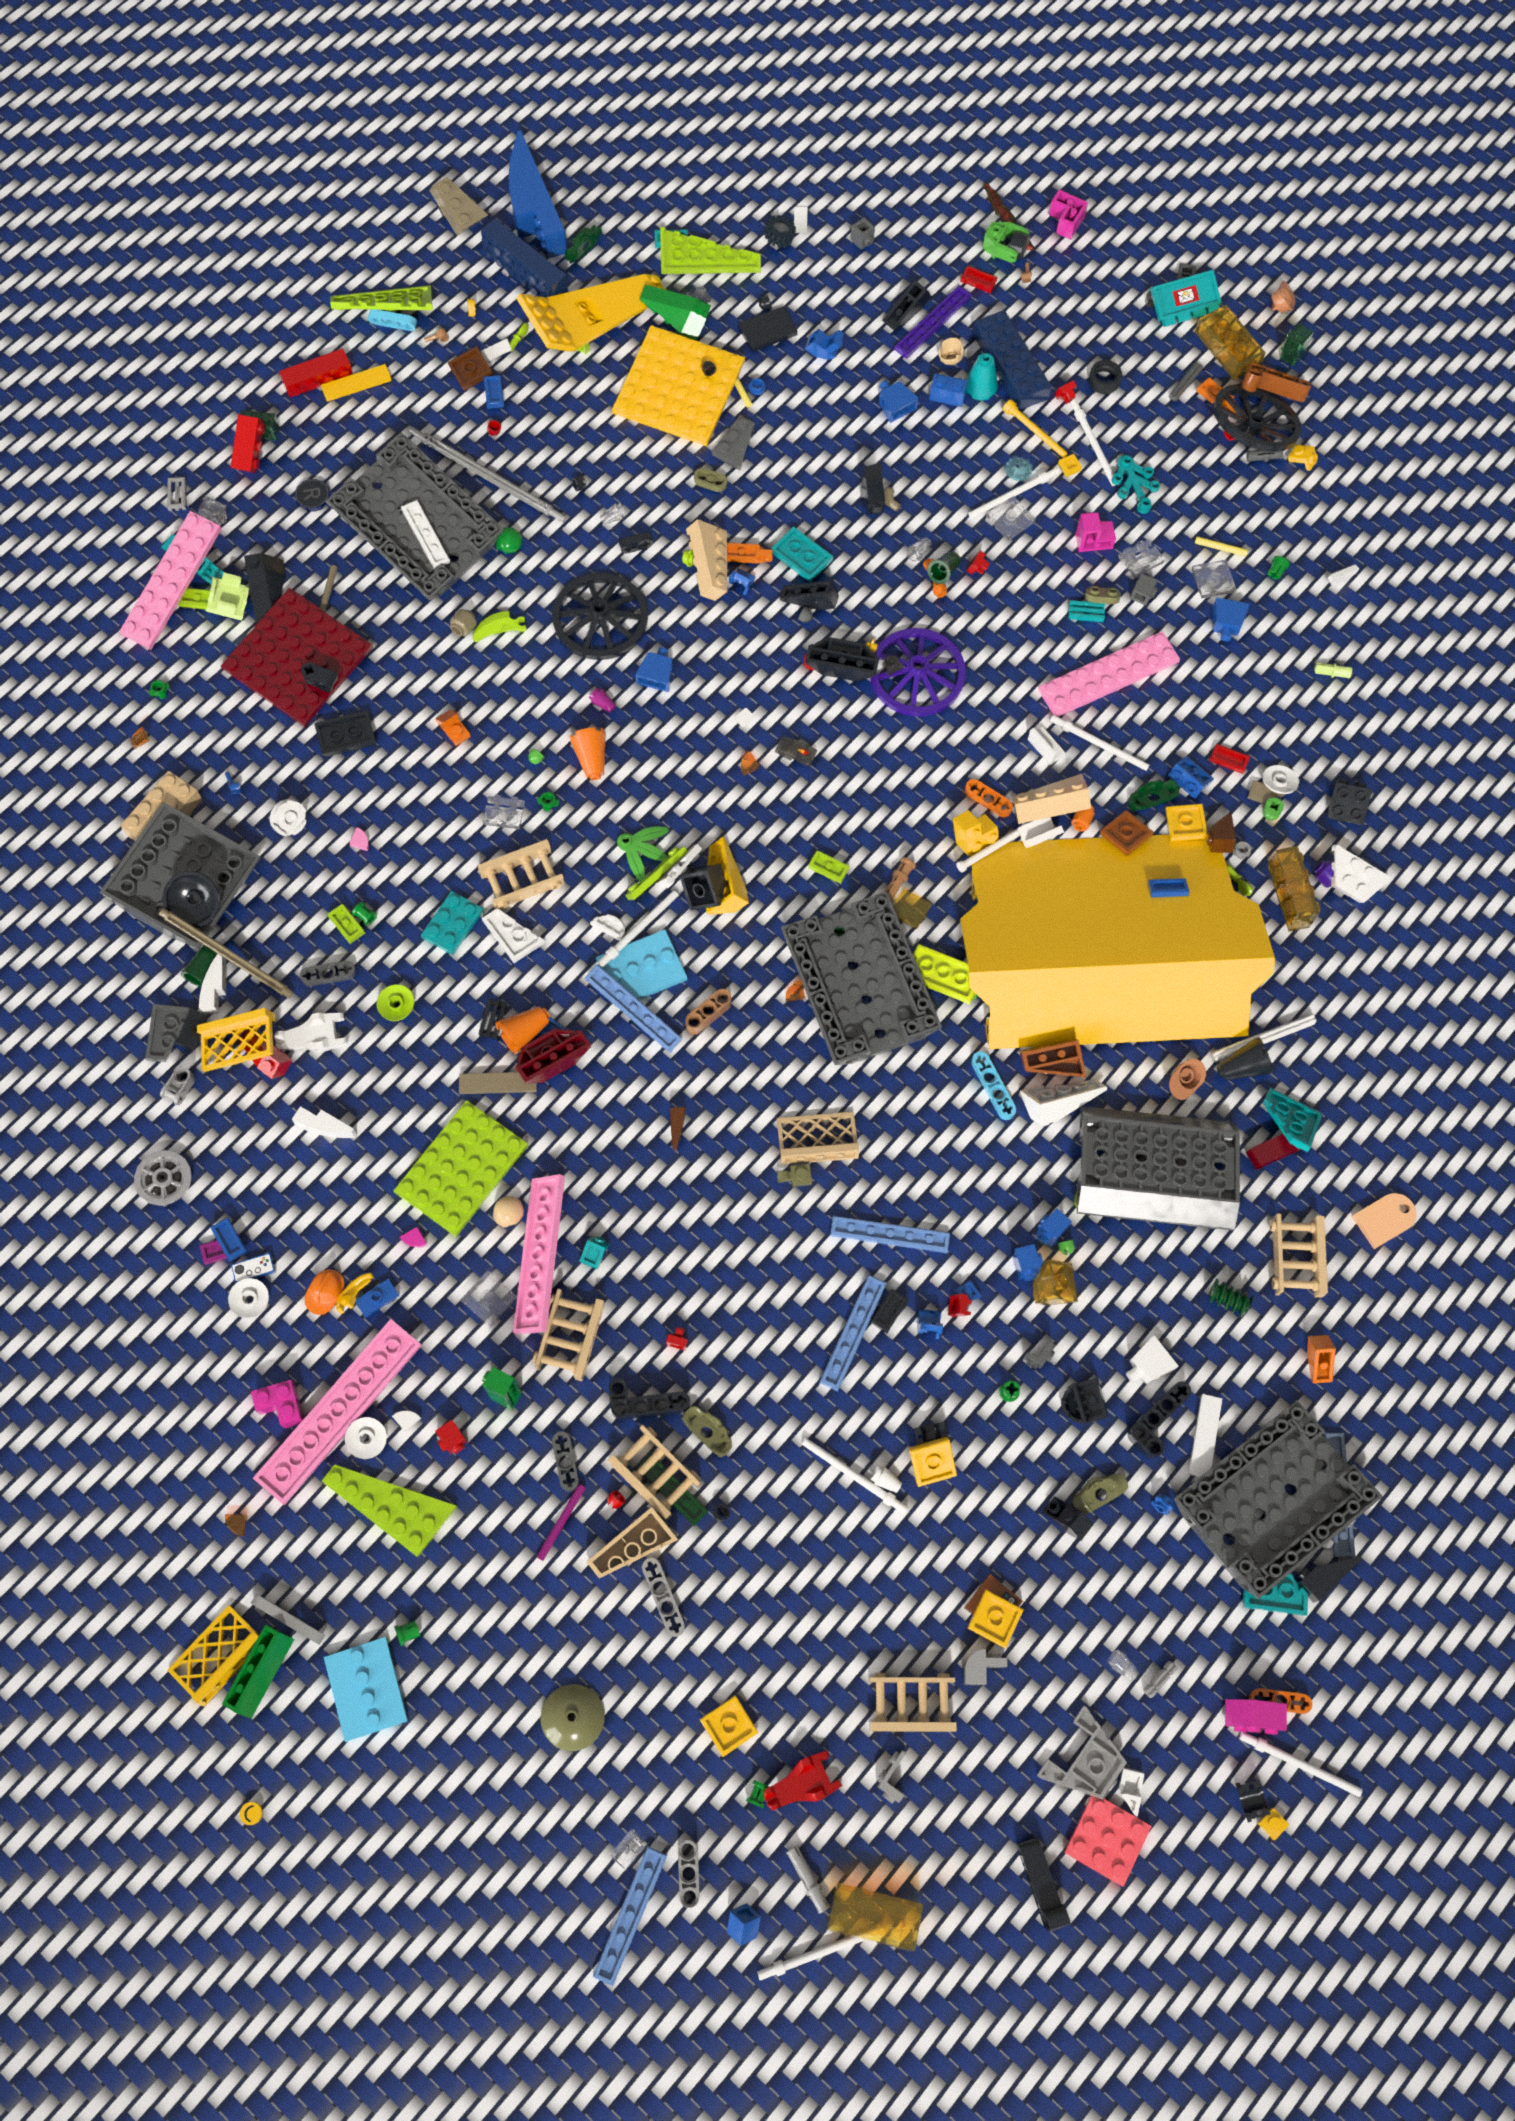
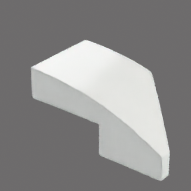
M1124 1767L1121 1771L1118 1789L1134 1815L1138 1816L1144 1772Z

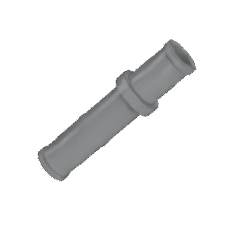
M799 1846L786 1852L807 1890L805 1893L807 1896L810 1895L818 1913L820 1914L831 1906L821 1890L822 1886L820 1883H817Z

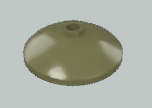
M578 1684L565 1685L553 1691L546 1699L541 1711V1726L546 1738L557 1748L566 1751L582 1750L593 1744L601 1734L605 1721L604 1707L599 1697L591 1689ZM570 1713H574L576 1715L574 1721L568 1720V1715Z

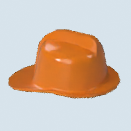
M332 1269L323 1270L313 1278L305 1295V1305L311 1313L316 1315L326 1314L335 1306L337 1298L344 1288V1279L339 1272Z

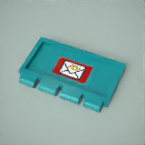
M1214 270L1150 288L1158 322L1162 321L1163 327L1174 325L1176 321L1181 323L1191 320V316L1193 319L1205 316L1206 311L1207 314L1220 311L1219 305L1222 301Z

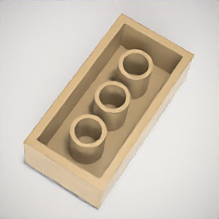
M168 771L120 826L128 837L136 841L163 802L189 816L202 801V798L195 788Z

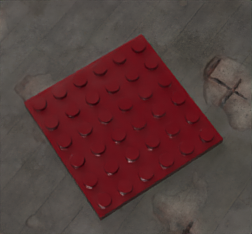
M288 588L220 667L303 727H306L372 650L373 646L300 594ZM310 662L338 674L339 677L330 693L324 692L305 682L304 676L301 673V667L305 663Z

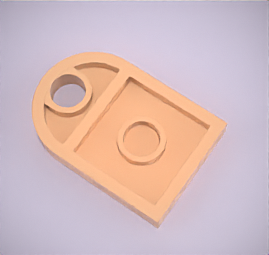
M1392 1193L1377 1200L1351 1217L1373 1249H1376L1408 1230L1416 1220V1209L1409 1198L1401 1194ZM1399 1205H1406L1408 1213L1401 1212Z

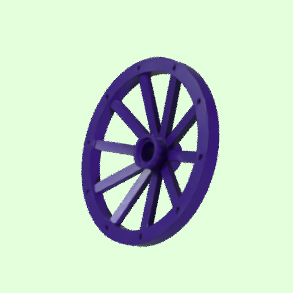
M909 628L889 635L877 646L875 656L879 659L906 666L881 674L876 673V676L870 677V683L876 696L890 709L909 716H929L945 710L959 697L966 677L965 662L955 644L942 634L923 628ZM919 638L917 655L914 656L902 640ZM924 639L941 645L928 656H922ZM896 643L909 660L887 655L883 652ZM945 650L951 654L955 663H929ZM930 669H957L958 680L956 685ZM908 673L889 694L880 685V680ZM927 676L949 688L952 692L945 699L939 701ZM913 678L910 706L894 700L893 698ZM920 679H922L934 703L933 705L916 706Z

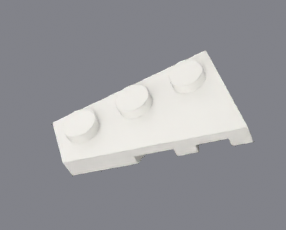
M698 844L693 845L687 854L675 863L655 885L659 889L669 888L675 882L677 876L688 869L686 866L699 858L700 855L698 853L702 848Z
M498 908L482 918L483 923L513 963H516L545 944L544 939L531 933L529 929L518 924L513 918Z

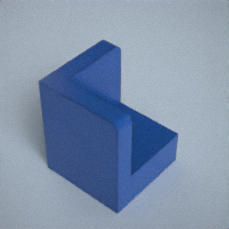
M747 1903L730 1911L727 1933L742 1946L757 1938L761 1916Z

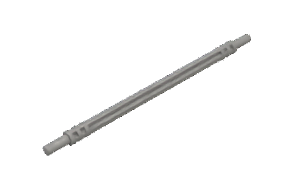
M412 426L409 428L408 432L421 439V442L547 516L551 515L563 523L566 521L567 517L554 510L553 506L428 433H422Z

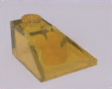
M1045 1260L1032 1284L1035 1304L1048 1306L1078 1302L1072 1263Z

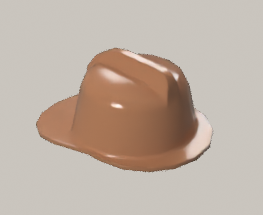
M1282 281L1280 287L1271 296L1273 301L1272 310H1278L1280 313L1290 310L1294 311V293L1286 281Z
M1188 1059L1174 1069L1170 1077L1169 1087L1175 1098L1180 1100L1187 1099L1202 1085L1206 1077L1204 1064L1197 1059Z

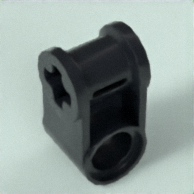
M310 662L305 663L301 667V673L304 676L305 682L327 693L332 691L339 677L334 671Z

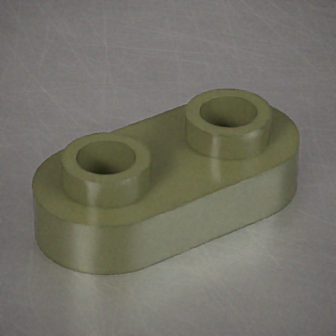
M699 468L694 472V482L700 487L716 492H722L727 488V478L721 473L706 468Z
M1091 586L1086 589L1085 599L1092 603L1117 604L1120 602L1121 593L1116 588Z

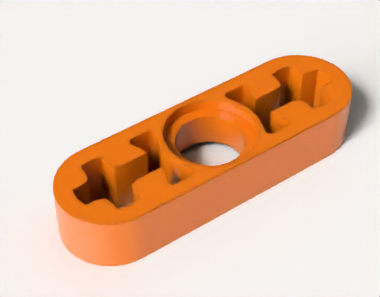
M971 779L966 783L965 793L968 797L1000 817H1007L1011 814L1013 804L1009 799L976 779ZM974 786L977 787L976 790H973V791L970 790V789L973 788ZM992 795L994 800L987 802L984 796ZM1007 806V809L1001 810V807Z
M1263 1688L1254 1689L1249 1694V1700H1255L1254 1696L1260 1692L1261 1697H1270V1702H1275L1276 1696L1282 1695L1286 1699L1287 1712L1305 1714L1312 1709V1700L1306 1694ZM1301 1698L1306 1703V1707H1303L1302 1710L1299 1705H1291V1701H1300Z

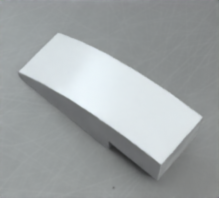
M219 954L212 961L202 983L199 1009L204 1014L219 1013V995H226V958Z
M300 1106L292 1118L296 1126L318 1135L335 1138H355L357 1135L352 1127L323 1110H320L316 1116Z

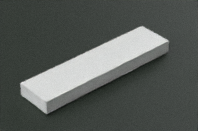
M416 500L401 506L405 518L433 569L435 570L441 563L443 565L449 564L450 559L419 502Z
M1205 1394L1201 1395L1189 1475L1201 1477L1212 1467L1222 1398Z

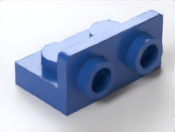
M1188 756L1177 762L1168 775L1171 780H1174L1194 799L1214 780L1212 776Z

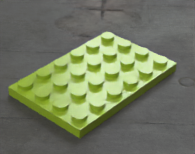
M466 1100L394 1189V1193L457 1237L528 1147V1143Z

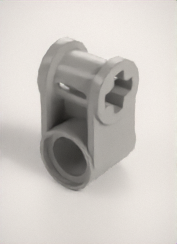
M180 1066L176 1068L161 1089L160 1096L174 1101V1104L179 1106L195 1083L194 1074L187 1067ZM184 1074H188L185 1080L180 1081Z

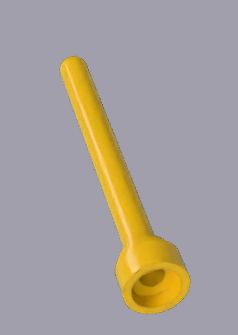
M1012 399L1007 401L1002 409L1007 415H1014L1062 458L1067 457L1068 453L1018 410L1017 403Z

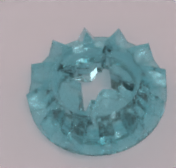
M1015 456L1006 463L1005 472L1009 478L1023 481L1031 476L1033 465L1030 464L1029 459L1026 460L1023 456L1021 458ZM1017 464L1022 467L1021 472L1016 468Z

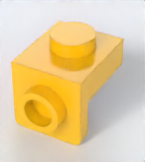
M1295 445L1288 455L1289 462L1305 463L1306 470L1308 471L1312 469L1318 459L1314 446Z

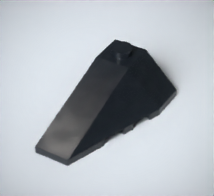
M264 553L244 556L256 625L282 596L283 582L286 579L284 561Z

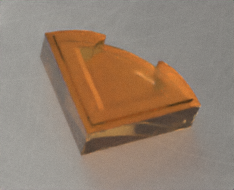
M143 727L139 728L131 737L130 743L134 749L150 741Z
M750 751L741 760L743 776L759 768V764Z
M801 980L794 982L786 992V1002L805 999Z
M225 1514V1522L228 1528L234 1534L245 1537L247 1515Z

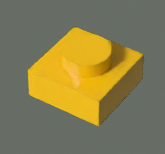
M1074 454L1058 461V465L1066 477L1082 470V466Z
M1271 1808V1814L1263 1816L1257 1824L1272 1840H1276L1289 1824L1274 1808Z

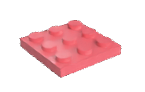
M1090 1796L1064 1853L1124 1887L1152 1826L1104 1798L1102 1800Z

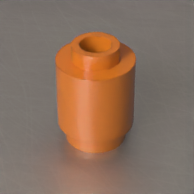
M1091 805L1090 809L1075 812L1071 821L1075 830L1086 831L1089 829L1095 814L1094 807Z

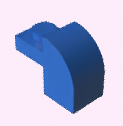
M818 329L809 336L805 349L815 357L826 360L833 359L843 344L844 333L838 330L831 336H828Z

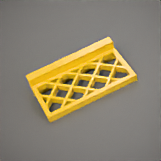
M266 1008L197 1025V1033L201 1034L202 1070L206 1072L273 1055L272 1022L275 1021V1014ZM266 1024L263 1034L257 1033L260 1026ZM245 1029L251 1030L245 1039L240 1037ZM232 1033L233 1037L226 1044L223 1039L227 1034ZM256 1034L260 1038L252 1046L249 1044V1041ZM216 1038L217 1040L209 1048L208 1039ZM237 1039H240L242 1043L235 1051L231 1047ZM265 1041L267 1050L258 1051L259 1046ZM222 1043L225 1047L218 1055L214 1051ZM248 1045L251 1050L247 1055L242 1056L240 1053ZM229 1050L234 1052L229 1060L223 1059ZM214 1054L217 1058L212 1064L208 1065V1059Z
M228 1605L167 1671L192 1696V1699L197 1704L205 1707L243 1666L259 1634ZM229 1613L234 1616V1626H224V1619ZM246 1628L250 1634L244 1640L237 1641L238 1629ZM234 1629L233 1641L223 1642V1630ZM212 1631H219L218 1642L208 1643L209 1634ZM223 1645H233L232 1653L228 1657H222ZM209 1646H218L217 1658H207ZM197 1647H204L203 1659H193V1651ZM217 1661V1669L213 1673L206 1674L207 1662ZM203 1662L202 1674L192 1675L193 1663ZM188 1663L187 1675L180 1676L175 1670L181 1664ZM192 1678H202L201 1686L195 1692L191 1688Z

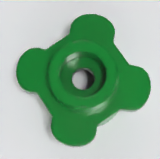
M155 680L150 686L149 695L164 699L170 686L161 680Z
M550 791L543 793L537 799L538 804L542 805L545 812H549L552 807L559 805V801L555 799L553 792Z

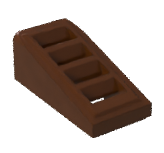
M686 1107L670 1109L673 1151L679 1147L686 1116Z

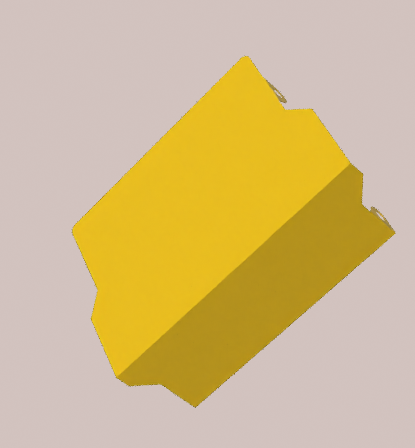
M1152 835V837L1128 856L1123 854L1105 838L1045 840L1028 848H1025L1023 841L1008 842L971 865L972 898L975 901L977 895L978 903L961 917L960 921L969 967V988L990 1007V1017L986 1018V1037L989 1049L1037 1047L1074 1038L1079 1040L1080 1045L1244 1037L1249 1035L1251 994L1274 973L1275 956L1259 904L1233 890L1223 853L1210 852V845H1207L1206 839L1170 841L1169 835ZM1186 878L1189 888L1188 896L1151 898L1148 880Z

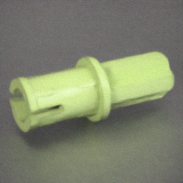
M1316 663L1314 671L1316 674L1330 675L1331 678L1337 676L1349 679L1352 667L1337 666L1336 663H1333V665Z

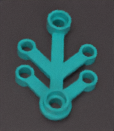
M1122 455L1117 461L1119 469L1113 475L1111 481L1114 485H1120L1123 480V474L1126 472L1128 478L1124 486L1119 489L1117 495L1120 499H1126L1132 485L1139 500L1136 507L1137 511L1141 514H1147L1152 507L1150 499L1145 497L1140 485L1156 493L1160 488V483L1156 480L1150 482L1144 479H1150L1153 476L1154 469L1147 466L1143 468L1135 464L1132 457ZM1134 471L1142 474L1144 478L1136 475Z

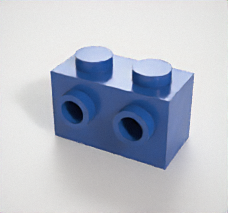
M934 373L929 400L962 407L968 380Z
M1057 1208L1051 1215L1046 1214L1037 1226L1039 1230L1036 1236L1039 1242L1051 1248L1066 1232L1072 1221Z
M1035 1244L1016 1248L1012 1259L1018 1279H1024V1281L1036 1279L1042 1268L1043 1259L1041 1253H1037Z

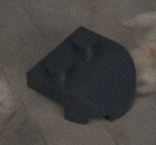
M1098 1378L1073 1383L1066 1388L1067 1390L1061 1398V1407L1067 1418L1081 1424H1089L1109 1418Z

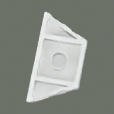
M1332 846V851H1334V862H1332L1334 875L1331 880V886L1357 902L1364 903L1391 880L1390 876L1341 846Z

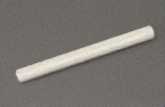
M1309 1014L1216 1050L1211 1056L1214 1062H1219L1255 1038L1259 1037L1265 1044L1314 1025L1316 1018L1313 1014Z

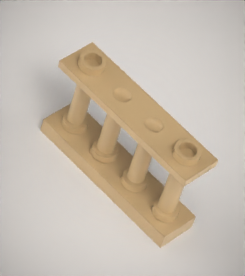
M547 839L477 865L481 878L489 879L496 899L492 900L494 909H506L511 904L551 889H559L564 885L563 875H555L548 859L551 849ZM537 858L541 859L549 879L538 882L530 864L532 860ZM518 865L524 866L531 883L530 886L522 889L513 871V868ZM502 871L506 872L514 892L503 895L495 876Z
M1276 1214L1270 1220V1231H1273L1274 1254L1272 1289H1275V1295H1280L1284 1288L1312 1289L1314 1297H1324L1328 1293L1324 1216H1316L1310 1223L1281 1222V1214ZM1282 1230L1309 1231V1233H1312V1241H1282ZM1282 1249L1310 1250L1313 1253V1260L1311 1262L1283 1260ZM1283 1268L1311 1270L1314 1274V1279L1312 1281L1284 1280Z
M557 1289L556 1294L552 1295L550 1301L552 1309L548 1319L547 1332L544 1333L539 1352L536 1351L534 1354L533 1363H535L537 1370L541 1369L542 1363L570 1370L574 1373L575 1380L583 1382L605 1303L600 1299H596L595 1304L591 1305L562 1298V1290ZM559 1306L589 1313L588 1315L591 1316L590 1322L582 1324L556 1317ZM557 1325L583 1332L585 1335L584 1342L579 1344L552 1337L553 1326ZM548 1344L577 1351V1354H580L578 1362L572 1363L546 1356Z
M642 1425L640 1430L644 1435L622 1457L616 1458L612 1455L607 1461L667 1521L672 1516L670 1512L671 1506L692 1484L699 1488L701 1486L699 1482L701 1478L693 1470L689 1472L655 1438L657 1434L651 1427L646 1429ZM650 1440L658 1449L637 1471L634 1470L631 1473L626 1468L627 1462ZM665 1455L672 1464L651 1486L645 1487L640 1482L642 1480L641 1477ZM679 1469L687 1478L665 1501L662 1500L660 1502L655 1497L656 1491Z
M874 1673V1677L869 1678V1683H876V1718H874V1722L869 1723V1731L956 1732V1722H951L948 1711V1683H954L955 1678H950L948 1673H939L937 1678L886 1677V1673ZM884 1683H897L898 1718H896V1722H887V1718H885ZM905 1683H918L919 1718H917V1722H908V1718H906ZM927 1683H939L940 1718H938V1722H930V1718H927Z

